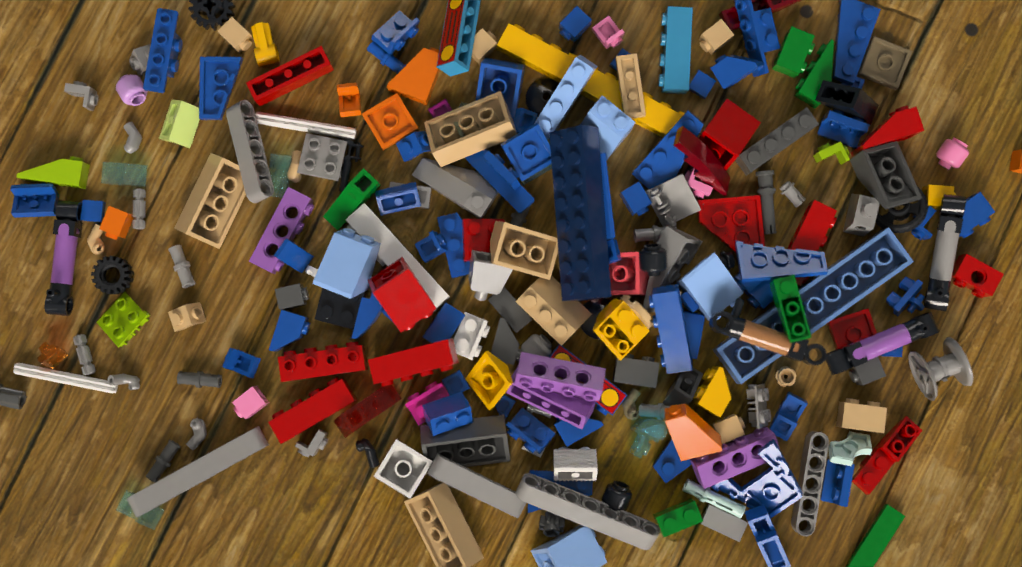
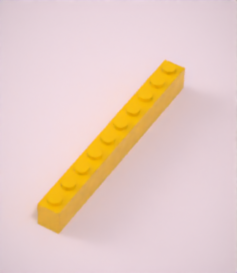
M508 24L497 44V51L559 83L575 57H577L575 54L562 52V49L556 44L551 43L549 45L543 42V38L537 34L530 35L526 33L525 29L517 24H514V26ZM597 67L580 94L594 102H597L603 95L623 111L619 81L608 72L604 74L598 71ZM643 92L646 116L632 120L637 125L663 138L685 113L682 111L676 112L671 109L672 107L662 101L659 103L653 100L652 95Z

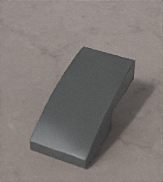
M503 287L500 294H492L488 298V301L515 333L532 320L525 310L515 302L516 300L505 287Z

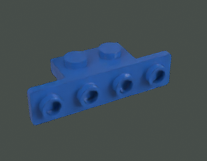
M734 0L748 58L760 60L764 63L763 66L752 72L753 77L767 74L769 71L764 53L780 49L771 8L754 11L751 0Z
M157 9L143 89L146 91L164 93L167 77L174 78L175 72L179 69L177 58L178 53L182 50L183 42L176 33L179 13L175 10Z
M485 149L465 157L519 214H522L535 201L517 180L519 175L511 167L507 169L503 165L505 161L497 153L493 155Z

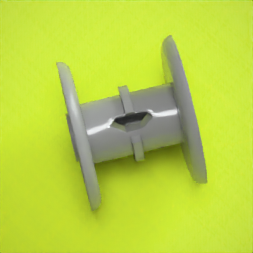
M946 337L943 342L944 356L942 357L935 356L932 358V361L926 362L917 352H910L908 355L909 366L914 380L924 396L930 401H934L938 395L936 382L940 380L943 382L948 381L947 378L954 375L958 382L964 386H971L973 384V373L968 358L957 341L951 337Z

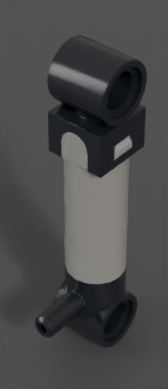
M943 194L930 276L924 300V306L927 309L947 310L959 234H961L966 206V197Z

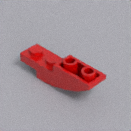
M905 416L872 449L871 454L867 455L860 463V469L853 476L852 482L866 495L871 494L895 462H899L923 430Z

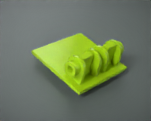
M124 291L96 323L117 347H122L124 344H128L133 335H136L135 330H141L139 326L142 327L148 322L151 315L147 311H143Z

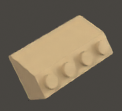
M501 91L424 122L431 152L440 167L505 142L517 134Z
M210 153L174 228L220 249L246 196L239 166L221 156Z
M442 482L404 501L436 567H471L484 558L447 484Z

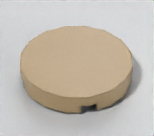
M623 295L619 300H624L649 329L653 325L651 315L640 303L636 301L632 303L629 300L630 296Z

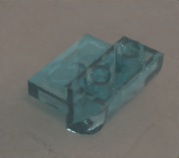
M652 417L642 418L635 422L631 430L638 434L629 452L640 459L642 455L646 456L651 447L650 439L658 443L660 439L663 440L668 432L666 423Z

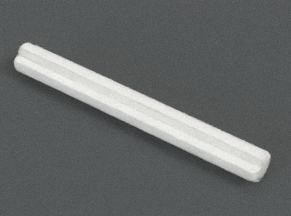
M263 112L255 113L258 124L355 140L357 130L351 127Z
M16 363L13 372L18 375L108 393H116L118 385H109L108 380L24 363Z

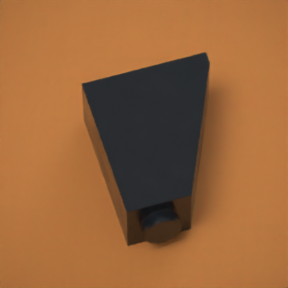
M825 80L822 81L815 99L832 110L842 111L844 116L861 118L864 120V123L870 125L879 106L861 88Z

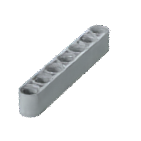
M258 426L128 497L127 501L136 518L265 448L269 443Z
M531 473L524 474L516 490V496L523 502L643 550L651 549L660 534V528L649 520L624 510L614 511L608 508L609 505Z

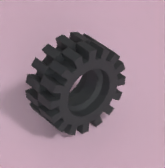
M105 256L102 257L103 260L97 261L98 265L93 266L95 271L91 272V276H94L92 282L96 283L95 287L103 293H123L126 291V288H130L131 285L129 283L134 280L131 278V275H134V271H131L132 266L122 258ZM112 267L117 268L120 272V278L115 283H109L105 277L106 271Z

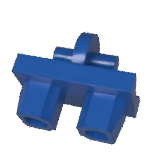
M905 277L898 286L906 292L905 295L900 297L893 291L887 297L886 302L893 308V313L896 316H899L909 304L910 306L907 308V311L911 314L915 309L922 311L925 308L921 303L925 296L919 294L915 298L922 289V281L917 279L915 282Z

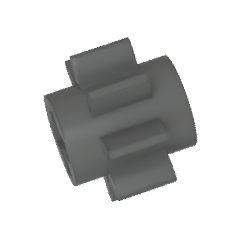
M548 511L545 512V516H540L539 530H543L545 536L557 537L559 532H564L565 518H560V516Z

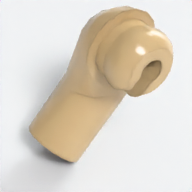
M298 150L292 152V160L287 172L288 179L294 183L299 182L302 177L301 174L297 173L302 153Z
M98 224L94 225L87 239L89 248L95 255H100L105 250L101 240L103 230L99 229L100 225Z

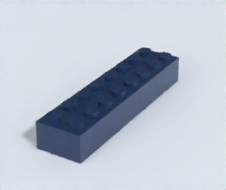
M578 125L549 132L562 301H581L612 297L598 127Z

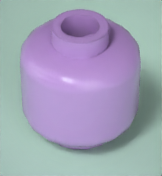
M124 75L116 84L117 93L127 105L137 106L142 104L148 91L143 89L144 83L137 75Z

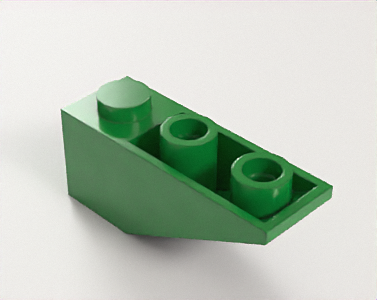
M832 39L827 44L822 43L816 53L819 55L817 60H812L806 69L808 72L805 79L801 78L795 86L797 92L794 96L815 109L821 104L815 99L822 81L832 82L834 40Z
M363 168L350 181L323 217L339 231L347 223L346 219L363 203H366L381 187L380 183Z
M795 275L772 280L769 285L789 343L812 338Z

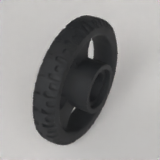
M918 187L922 199L914 204H903L904 207L900 210H896L893 207L888 209L889 212L887 214L880 215L878 208L875 223L882 229L889 227L893 233H905L917 228L925 219L928 211V202L924 192ZM910 213L916 216L912 221L906 224H893L894 220L903 221L910 216Z

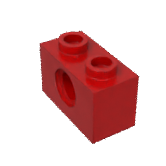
M968 254L958 256L954 264L952 283L960 288L966 287L972 290L971 294L976 297L993 296L1004 274ZM973 272L978 278L976 283L971 278Z

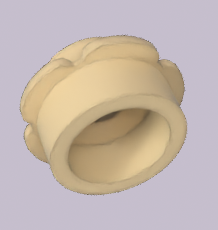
M783 366L776 372L775 378L782 387L792 386L795 383L796 372L788 366Z

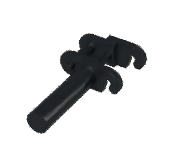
M343 140L347 141L349 148L348 154L343 159L340 192L349 183L352 159L355 162L362 160L359 156L360 150L364 146L360 142L354 144L353 140ZM352 147H356L355 156H350Z

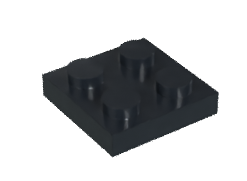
M322 288L314 319L354 329L361 298L365 297L366 291L350 299Z

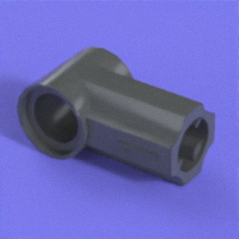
M0 384V405L22 409L27 398L26 392L4 387L3 384Z

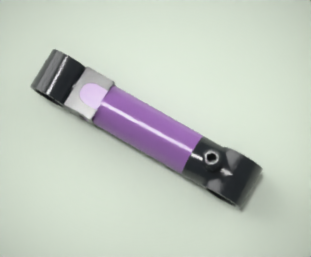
M59 200L56 205L55 213L57 220L54 219L53 234L56 235L50 289L46 291L47 296L44 306L46 314L70 316L73 310L71 294L78 238H81L83 226L82 223H79L81 222L82 202Z
M927 312L863 340L828 352L826 363L831 375H835L904 345L937 334L940 331L932 312Z

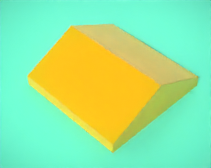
M489 351L484 352L465 378L488 410L494 408L513 383L508 365Z

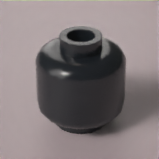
M660 244L644 245V248L639 251L640 269L643 272H647L648 276H659L660 272L667 268V251Z
M614 481L606 486L601 501L608 504V508L614 511H626L632 498V492L626 483Z

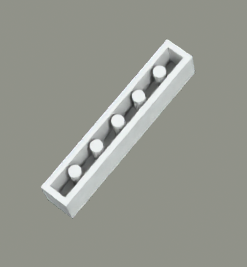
M365 203L346 219L349 223L347 228L354 230L355 234L371 236L374 238V241L381 243L376 260L382 266H389L403 257L437 309L450 298Z

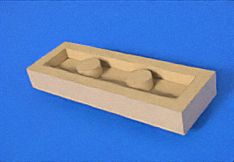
M637 53L616 56L623 112L631 119L645 117L646 112Z

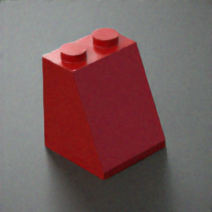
M726 99L698 138L714 153L725 170H727L740 155L761 122L729 99Z
M403 257L367 280L372 293L400 332L412 329L416 322L422 318L430 317L434 310L437 309Z

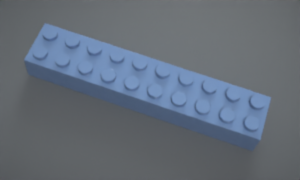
M889 227L880 230L829 266L827 275L815 276L798 288L810 334L816 332L914 262ZM775 305L752 321L786 333ZM732 337L727 338L712 349L736 384L744 383L782 356L781 354Z

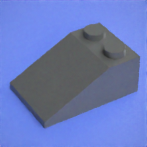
M897 141L862 150L850 159L858 180L885 210L922 199Z

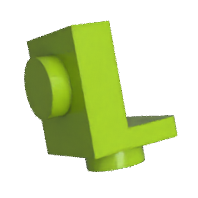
M841 141L832 146L829 143L817 148L819 152L813 155L816 163L834 154L841 165L850 160L848 157L850 155L845 145H842Z

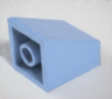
M602 95L580 125L598 127L600 153H606L607 161L631 132L635 121Z
M343 228L334 232L313 284L350 299L367 291L369 288L367 280L372 277L381 243L374 241V238L371 236L355 234V231L349 228Z
M715 252L704 258L676 282L683 292H688L699 305L698 310L705 315L708 321L714 313L723 311L729 305L732 308L736 299H740V296L743 294V291Z
M579 525L531 550L538 567H601L608 563L603 548L599 546L595 539L594 530L583 525Z

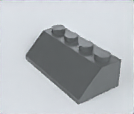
M504 414L473 418V423L435 436L432 435L428 425H420L423 456L431 461H434L437 454L464 467L510 461Z

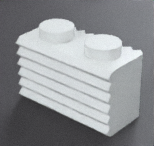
M560 447L559 449H554V481H596V449H590L589 447H582L580 449Z

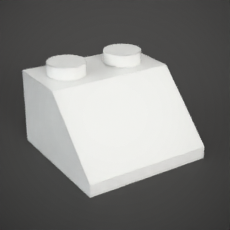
M396 439L374 477L411 499L433 461Z

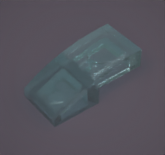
M270 154L269 171L274 186L272 197L283 198L289 187L290 180L287 177V172L292 160L291 155Z
M103 162L101 183L145 187L147 165Z
M126 490L116 511L135 519V522L155 530L164 510L158 506L136 518L127 501V498L135 493Z

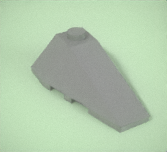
M422 158L412 174L413 177L479 219L484 217L499 194L477 171L450 164L440 167L437 161Z
M666 226L660 232L657 244H660L667 251V268L660 272L659 276H649L643 304L647 312H655V309L651 308L649 303V295H652L653 288L668 286L675 280L677 281L681 276L679 273L680 269L685 263L687 265L690 264L703 241L675 227Z

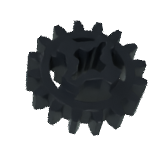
M189 0L193 6L189 7L188 10L193 13L191 18L197 20L196 24L199 27L203 25L205 30H208L211 26L216 31L218 25L222 27L223 23L229 20V16L235 15L231 10L235 8V4L231 2L232 0ZM200 14L207 15L208 20L201 17Z

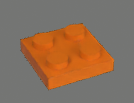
M398 93L362 113L383 151L419 130Z

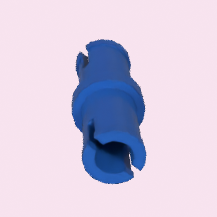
M374 41L367 48L368 52L381 61L380 64L386 65L396 74L406 66L393 56L394 53L388 54Z

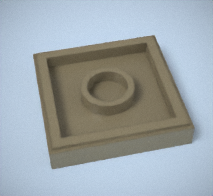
M873 36L857 75L897 90L912 51Z

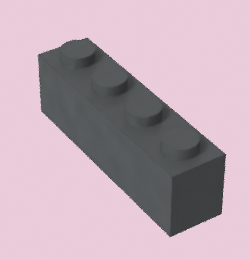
M806 107L741 153L735 161L747 176L814 129L819 123Z

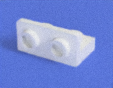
M465 312V317L461 321L453 341L458 355L473 360L474 357H479L483 347L479 343L482 337H487L490 326L487 325V320Z

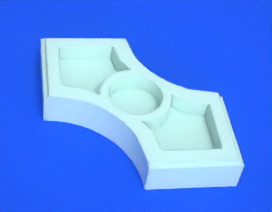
M849 431L847 439L830 442L828 447L830 462L851 466L856 456L870 455L872 452L870 435Z

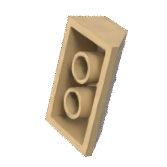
M495 221L490 239L491 263L550 280L558 254V240L553 236L506 222Z
M552 275L550 280L539 277L515 301L561 346L592 315L579 301H562L561 284Z

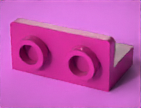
M435 381L425 387L427 391L419 395L416 392L407 398L409 402L405 406L411 412L418 426L425 422L423 404L450 396L443 382L437 384Z

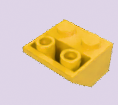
M614 298L598 314L593 327V331L620 361L649 332L648 328L624 300Z
M712 366L711 369L708 368L702 377L704 382L701 387L698 386L692 403L714 416L721 417L731 400V395L724 369L720 366Z

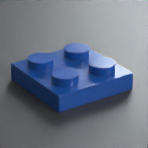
M538 123L531 125L500 144L521 181L552 164L550 144Z

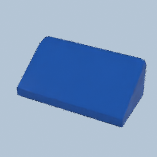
M416 182L375 192L380 215L421 206Z
M445 302L426 330L423 338L431 343L450 339L465 317V314Z

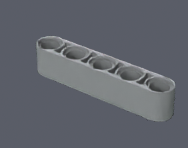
M241 100L226 110V117L246 196L252 203H259L274 194V186L254 108L248 100Z
M817 431L809 432L805 438L798 484L803 492V496L794 503L791 520L792 529L802 536H809L815 530L829 447L827 435ZM818 435L821 438V443L815 447L813 439ZM815 456L818 463L815 467L811 468L809 461ZM809 478H813L814 485L808 489L806 481ZM810 499V507L803 509V501ZM806 520V529L800 530L799 523Z
M436 455L427 472L433 478L513 517L519 518L526 505V502L521 501L516 496L515 491L442 455Z

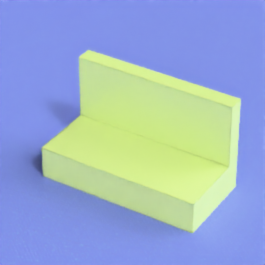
M172 99L159 139L191 148L200 120L199 107L182 100Z

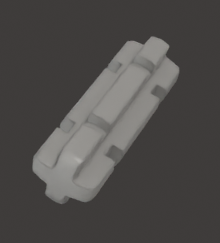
M136 188L133 190V197H135V200H133V217L135 220H133L132 227L134 229H145L143 218H145L146 201H144L146 191Z
M86 335L74 336L73 341L77 345L76 351L79 362L83 365L81 367L83 375L95 373L94 364H91L93 360L90 349L86 345Z

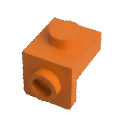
M345 83L337 85L340 117L361 115V97L358 84Z

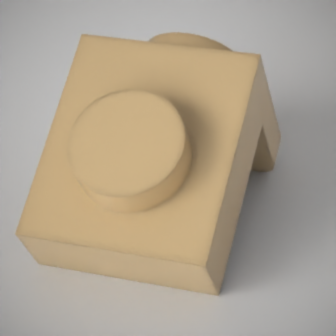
M200 302L186 304L168 312L174 332L206 322Z

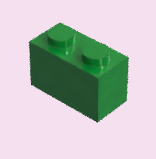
M791 26L785 35L772 69L792 78H796L800 73L803 74L807 66V62H805L806 56L812 53L815 43H813L815 35Z
M692 498L653 514L655 522L660 528V534L663 537L703 522L697 504Z

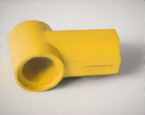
M260 22L251 26L256 47L254 48V53L258 66L280 62L269 23Z

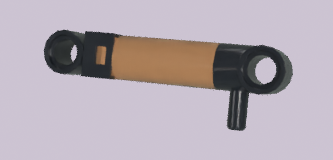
M736 299L731 314L721 311L714 313L709 319L710 328L714 332L781 354L789 359L803 361L807 365H820L826 360V349L820 344H808L809 340L806 339L789 343L786 333L740 318L739 316L744 304L742 299ZM720 316L726 319V326L724 328H720L717 325V319ZM811 349H815L818 354L814 361L809 357Z

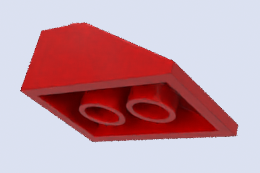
M906 105L889 113L890 117L880 123L852 150L851 155H857L862 150L910 139L923 132L924 127L917 106L909 108Z

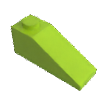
M70 156V160L59 159L17 173L16 178L24 181L86 189L90 165L83 162V158Z

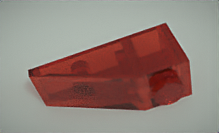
M392 384L383 386L338 416L334 423L343 436L347 438L402 398Z

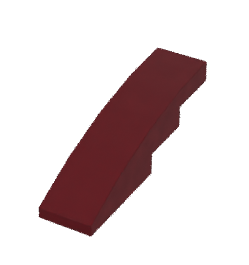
M801 0L751 1L754 11L771 8L773 14ZM735 6L719 13L720 18L731 31L740 28V21Z
M682 126L677 129L673 146L685 154L684 161L695 168L693 175L713 187L723 196L727 195L730 177L722 163L687 128Z

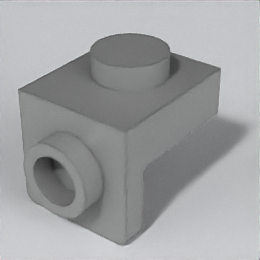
M151 44L133 49L129 62L132 69L136 70L139 76L144 75L147 68Z
M74 81L73 84L65 83L64 91L71 96L84 97L83 107L94 111V107L98 104V94L95 89L79 81Z
M319 429L309 446L299 441L295 444V447L305 457L315 456L319 449L323 450L329 440L326 438L328 432Z

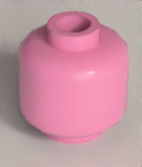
M955 137L952 140L946 139L936 153V156L940 159L938 163L948 170L951 167L959 168L969 155L968 145Z

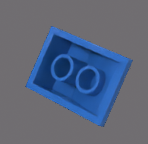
M485 57L480 66L476 101L501 91L514 122L522 89L525 65Z

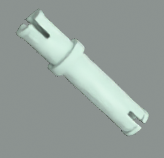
M687 479L683 486V492L689 493L699 498V501L710 503L738 518H741L745 512L746 506L710 490V487L704 489L701 485L690 479Z

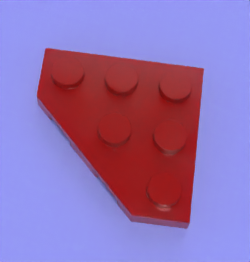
M760 195L697 200L701 208L697 212L698 222L735 253L736 241H742L743 244L754 245V243L765 246Z

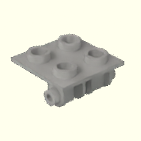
M306 133L297 173L339 181L342 175L341 168L347 141Z
M683 173L645 191L663 227H674L677 221L701 210Z
M765 383L748 385V389H746L747 400L755 399V401H749L747 404L756 405V407L748 408V410H756V412H748L749 423H751V427H757L758 429L768 426V422L771 421L770 409H767L766 403L769 400V390L765 388Z

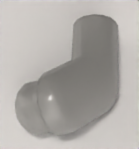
M128 122L123 126L129 135L124 145V150L132 154L139 149L142 136L133 122Z
M115 374L109 375L107 379L108 384L111 386L128 384L129 390L140 388V379L137 376Z
M198 418L193 419L190 423L194 435L186 445L191 450H195L207 435L205 422Z

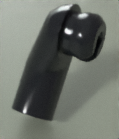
M362 438V440L356 441L357 451L362 452L365 450L369 467L379 466L380 463L376 450L369 440Z

